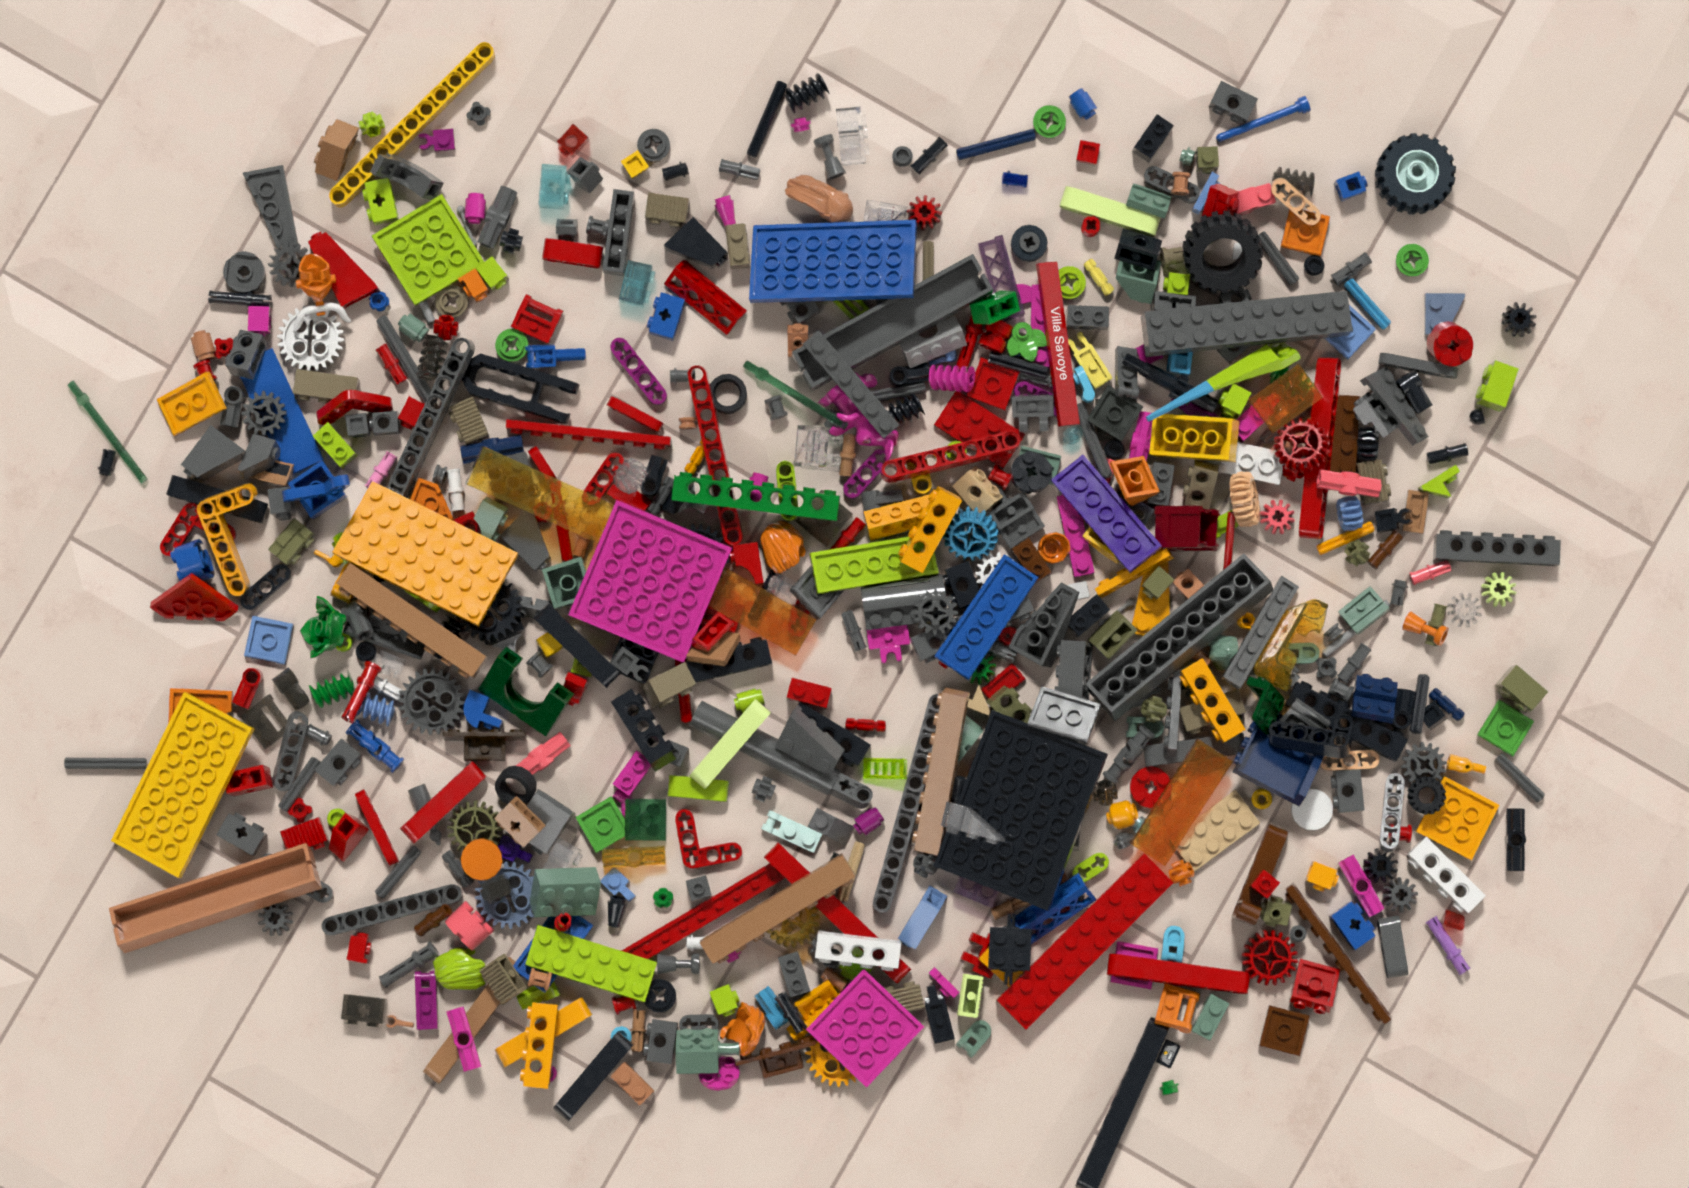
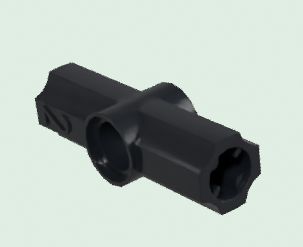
M1506 808V871H1525V809ZM1513 834H1517L1520 837V843L1517 846L1511 843L1510 839Z

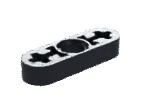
M284 564L274 566L242 594L240 598L241 605L247 610L258 608L291 578L290 568ZM279 568L281 570L286 569V577L284 579L279 577L276 580L279 582L277 586L273 580L268 578L270 575L275 578L278 575L277 570ZM264 581H268L272 585L268 593H263L260 590V585ZM256 588L257 592L260 595H262L263 598L260 599L257 596L253 600L255 603L253 606L250 604L246 605V597H253L256 594L255 592H253V590Z

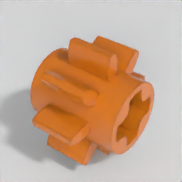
M1182 859L1171 864L1172 869H1169V877L1174 884L1179 883L1181 887L1192 882L1191 877H1194V870L1189 862L1184 863Z

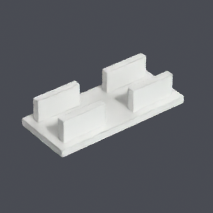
M1237 442L1236 462L1208 460V463L1219 465L1220 473L1232 475L1242 471L1250 472L1254 480L1276 485L1280 484L1282 466L1284 465L1280 464L1279 458L1275 457L1276 450Z

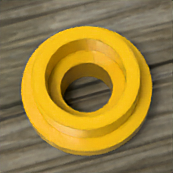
M1266 789L1256 790L1251 797L1252 804L1257 809L1268 808L1272 803L1271 793ZM1260 795L1265 797L1264 803L1258 801Z

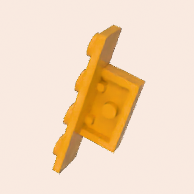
M826 980L794 1002L803 1016L802 1019L807 1028L842 992L837 993L829 980ZM791 1025L786 1028L794 1041L808 1033L806 1029L802 1028L803 1031L796 1034Z

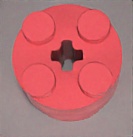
M465 901L448 917L445 923L473 951L494 932V929L487 922L483 923L485 918L477 910L472 912L474 908Z

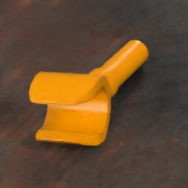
M318 550L314 552L315 555L325 559L335 568H338L343 563V560L336 555L330 558Z

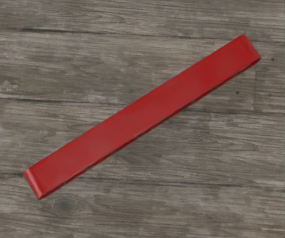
M1319 357L1317 359L1310 420L1311 425L1317 422L1318 428H1324V433L1328 434L1326 441H1329L1330 446L1327 448L1329 454L1324 455L1325 462L1319 461V468L1313 465L1312 472L1305 468L1299 522L1300 538L1322 539L1328 490L1317 488L1316 481L1319 470L1330 471L1341 374L1340 358ZM1312 436L1310 445L1313 446V449L1317 450L1318 441Z
M694 365L688 370V380L709 474L713 476L712 480H716L715 472L723 470L726 477L731 478L708 373L703 366ZM697 368L703 372V377L698 381L692 377L693 371ZM700 389L707 391V398L704 401L697 398V391ZM704 409H709L712 413L709 421H705L701 417ZM709 429L714 430L717 434L714 441H709L706 438V432ZM712 450L720 451L721 458L719 461L711 459L710 453ZM712 485L714 497L719 496L721 492L720 487ZM732 488L730 495L733 499H736L734 489ZM717 506L725 542L731 546L741 543L744 535L738 508ZM731 510L734 513L735 518L732 522L724 519L725 511ZM731 530L738 532L739 539L737 542L729 540L728 534Z
M778 842L764 856L791 884L810 873ZM834 895L827 899L823 896L817 900L818 904L815 907L844 934L878 938ZM876 949L872 955L875 959H881L885 953L881 949ZM899 958L898 968H894L893 971H883L898 984L912 969Z

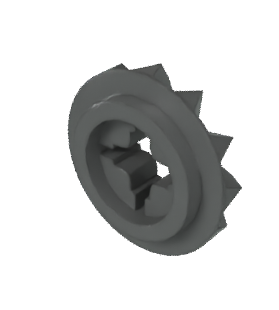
M648 129L640 135L637 148L644 159L650 162L660 161L667 156L670 149V141L663 131ZM651 137L655 143H660V145L657 146V153H655V151H653L652 148H647L651 145Z

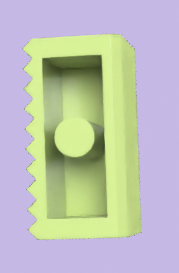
M963 974L957 1015L978 1017L977 1013H979L978 1009L980 1008L978 1005H980V996H982L980 994L982 992L981 984H983L982 980L984 979L982 976Z

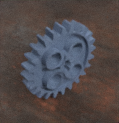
M506 861L504 868L501 867L495 876L484 881L478 880L482 887L475 888L476 891L480 892V895L476 896L475 899L481 900V903L476 905V907H483L480 915L487 913L486 921L494 919L493 926L501 922L502 929H504L506 923L512 929L513 923L521 927V920L529 923L527 916L534 918L530 905L534 876H529L531 869L526 872L523 871V864L519 869L516 868V862H513L512 866L509 867ZM513 876L520 878L521 883L517 888L510 886L509 881ZM502 878H505L509 892L514 893L511 899L516 909L515 913L512 912L509 900L503 898L506 891L501 881ZM493 883H498L501 886V891L497 895H493L490 892V886ZM522 895L528 901L527 905L523 908L516 904L517 898ZM502 902L508 906L507 912L503 915L497 912V906Z

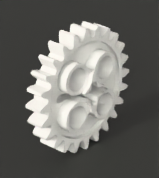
M295 308L296 315L293 316L288 313L290 320L283 319L282 321L286 326L279 327L283 334L277 335V338L283 341L278 343V346L284 347L280 353L282 355L288 354L285 360L287 362L293 360L292 367L299 364V369L301 370L307 366L308 371L315 367L316 371L319 372V366L322 365L327 369L326 362L334 364L332 357L339 358L340 356L336 351L343 350V347L339 345V343L345 342L343 338L339 337L344 334L343 330H338L341 323H334L337 319L335 315L329 318L330 311H326L325 315L321 316L311 313L303 320V323L307 326L306 330L299 333L293 331L297 315L300 312ZM310 321H314L312 334L316 339L312 340V356L309 357L310 343L306 338L310 337ZM320 324L327 325V330L323 334L317 333V327ZM297 344H305V350L302 353L295 352ZM321 344L325 345V352L317 354L315 351L316 347Z

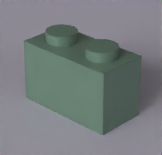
M1209 993L1192 1025L1191 1031L1207 1040H1211L1230 1003Z

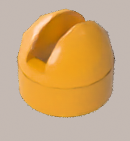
M1250 612L1244 614L1237 620V625L1242 629L1251 628L1255 621L1253 614ZM1243 619H1248V623H1243Z

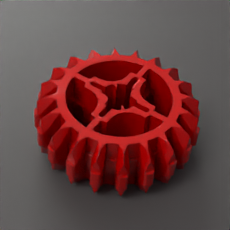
M1299 418V423L1296 424L1294 420H1291V426L1284 423V430L1278 429L1279 436L1274 437L1276 444L1273 445V448L1276 450L1275 457L1279 458V463H1285V469L1287 470L1292 466L1294 473L1298 468H1300L1301 473L1305 472L1304 468H1308L1312 472L1313 465L1319 468V461L1325 462L1324 455L1329 454L1327 448L1330 446V443L1326 441L1328 434L1324 433V428H1318L1317 422L1311 425L1309 418L1305 423H1303L1302 418ZM1297 433H1303V434L1300 435V436L1294 435V434H1297ZM1312 436L1318 441L1317 450L1313 449V446L1310 445ZM1287 441L1293 447L1291 455H1288L1285 451ZM1302 456H1308L1307 458L1299 459Z
M1263 930L1262 938L1259 933H1255L1256 941L1253 938L1248 939L1252 946L1244 945V948L1248 949L1249 952L1242 953V956L1248 957V960L1242 961V964H1249L1250 967L1246 968L1245 972L1252 970L1253 973L1250 975V978L1253 979L1257 975L1256 982L1258 984L1262 982V979H1265V986L1269 985L1270 980H1272L1273 986H1276L1277 978H1279L1281 983H1284L1283 975L1290 978L1291 974L1287 971L1289 969L1291 971L1296 970L1295 967L1291 966V962L1298 963L1297 959H1292V955H1297L1298 952H1291L1290 949L1295 947V944L1287 945L1286 943L1290 938L1286 937L1282 940V932H1279L1277 937H1275V930H1271L1270 936H1268L1267 930ZM1269 940L1265 952L1254 953L1260 943ZM1275 941L1284 948L1286 957L1276 953ZM1269 952H1272V956L1280 958V960H1272L1268 964V960L1260 958V956L1269 955ZM1253 959L1261 960L1264 963L1265 974L1258 971ZM1276 963H1285L1284 968L1279 973L1271 975L1273 966Z

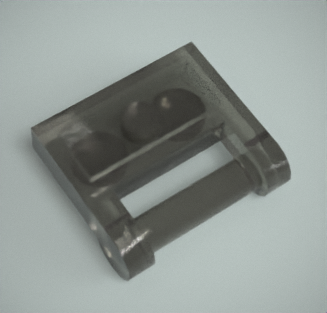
M271 694L264 697L259 703L240 716L247 725L255 729L253 734L265 750L283 737L287 723L286 717L273 702L274 698ZM268 707L283 727L280 731L275 728L262 708Z

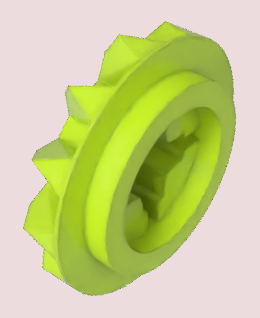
M1073 266L1059 269L1061 285L1066 282L1065 275L1070 280H1076L1072 284L1073 291L1069 286H1061L1062 297L1072 299L1082 294L1086 286V279L1082 271Z

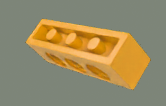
M940 486L936 490L933 489L928 497L930 502L926 508L923 507L918 515L920 520L917 526H912L908 534L910 538L907 544H903L898 552L900 562L921 573L924 572L962 502L959 496ZM936 506H943L944 511L940 515L933 514L934 508ZM927 524L934 525V529L930 533L923 532V528ZM917 542L924 543V548L921 551L913 549Z
M929 495L864 511L870 540L906 532L913 525L917 526L920 520L918 515L923 507L926 508L930 502L928 501ZM936 506L933 514H942L944 507Z
M1203 658L1180 671L1181 676L1179 678L1185 688L1187 686L1190 688L1192 701L1195 705L1199 704L1202 708L1201 715L1206 723H1211L1214 728L1211 732L1217 741L1221 740L1224 743L1246 730ZM1197 678H1202L1205 681L1204 689L1200 690L1195 687V680ZM1207 696H1213L1216 699L1214 707L1206 705L1205 700ZM1218 714L1226 716L1227 722L1225 725H1219L1216 722Z
M532 1002V1006H528L527 1019H530V1027L525 1029V1039L528 1040V1046L523 1048L522 1060L526 1061L525 1069H521L520 1081L523 1082L525 1087L549 1089L559 1005ZM543 1018L546 1020L547 1027L544 1030L536 1028L535 1023L537 1019ZM536 1039H541L544 1042L545 1046L542 1051H536L533 1048V1042ZM538 1060L542 1063L541 1071L534 1072L531 1069L532 1061Z

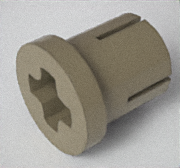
M1182 247L1160 248V261L1163 268H1168L1169 265L1184 263Z

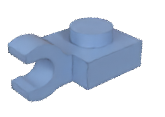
M615 866L600 880L614 896L620 892L628 901H631L636 896L625 886L629 880Z

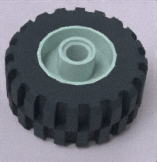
M1410 133L1409 136L1403 135L1396 141H1392L1378 159L1375 170V177H1377L1375 182L1376 188L1380 189L1379 195L1381 198H1385L1388 201L1386 204L1390 207L1392 205L1397 208L1396 211L1401 213L1406 211L1409 215H1414L1418 212L1424 214L1428 210L1432 211L1437 208L1450 194L1456 179L1454 177L1456 166L1452 163L1454 161L1452 154L1449 155L1447 153L1448 148L1445 144L1441 146L1438 143L1440 140L1434 137L1432 140L1428 138L1429 135L1427 134L1417 136V133Z

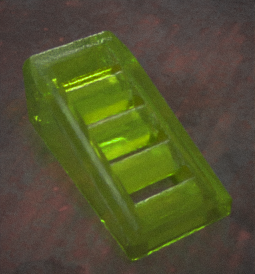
M863 758V779H907V759ZM871 762H874V775H871ZM879 762H883L882 775H879ZM888 763H891V775H888ZM897 763H899V775H896Z

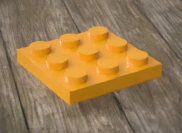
M1443 776L1440 783L1446 791L1445 804L1440 808L1441 810L1434 812L1435 814L1423 815L1415 832L1472 860L1500 805Z

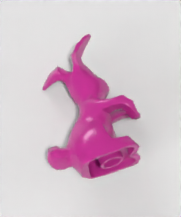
M865 373L861 376L857 374L868 388H873L877 385V379L873 374ZM838 385L834 386L817 402L824 407L834 404L843 413H837V418L844 423L838 428L833 426L829 430L831 435L839 436L849 429L856 427V441L859 445L882 446L885 449L886 460L890 459L894 446L898 443V431L896 429L885 438H882Z

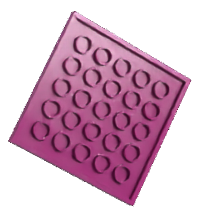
M616 500L568 615L684 663L692 644V638L696 635L732 547Z

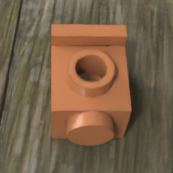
M800 323L787 325L788 357H792V351L802 347V343L808 339V325Z

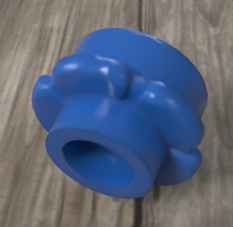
M382 291L371 294L369 298V305L373 310L384 311L386 306L389 305V298Z

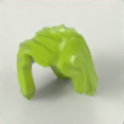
M465 947L451 949L433 961L436 979L440 985L450 990H474L485 985L486 982L483 980L482 973H480V970L485 967V963L480 959L470 957L476 952Z

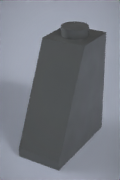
M528 506L500 537L537 572L539 569L542 571V569L549 565L550 562L548 560L551 557L534 512Z

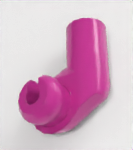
M617 789L612 798L621 803L623 817L631 818L635 813L634 800Z

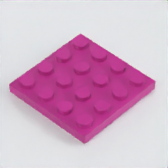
M863 969L806 1030L867 1088L924 1026Z

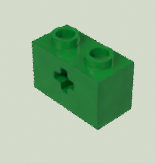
M1000 290L969 304L974 324L990 325L1020 311L1016 291Z

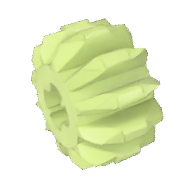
M1496 572L1492 573V579L1488 576L1485 578L1488 584L1481 585V588L1487 589L1481 595H1488L1489 598L1486 599V603L1493 600V607H1497L1499 602L1502 607L1506 606L1505 600L1509 603L1513 601L1509 595H1516L1517 593L1511 590V588L1516 586V583L1509 584L1508 582L1512 577L1509 576L1504 579V572L1500 573L1499 578ZM1496 584H1498V587L1503 588L1502 592L1494 591V588L1497 587Z

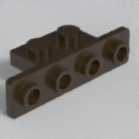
M449 729L447 732L442 733L444 741H464V761H506V741H527L526 732H522L520 729H511L510 732H501L500 729H490L489 732H481L479 729H469L468 732Z

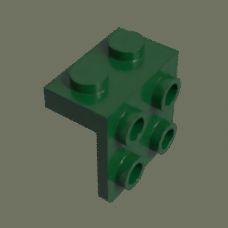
M1249 677L1246 684L1259 698V702L1252 715V720L1264 734L1269 735V726L1276 722L1279 712L1284 707L1285 698L1267 679L1263 677H1258L1257 679Z

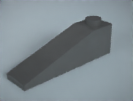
M1060 583L1045 599L1041 607L1035 610L1031 617L1017 629L1008 648L1041 666L1052 668L1057 658V647L1061 645V640L1065 638L1080 592L1064 583Z

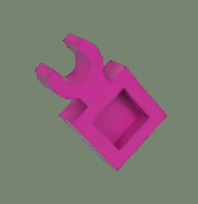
M935 967L929 972L942 986L939 990L947 998L950 995L955 998L960 993Z

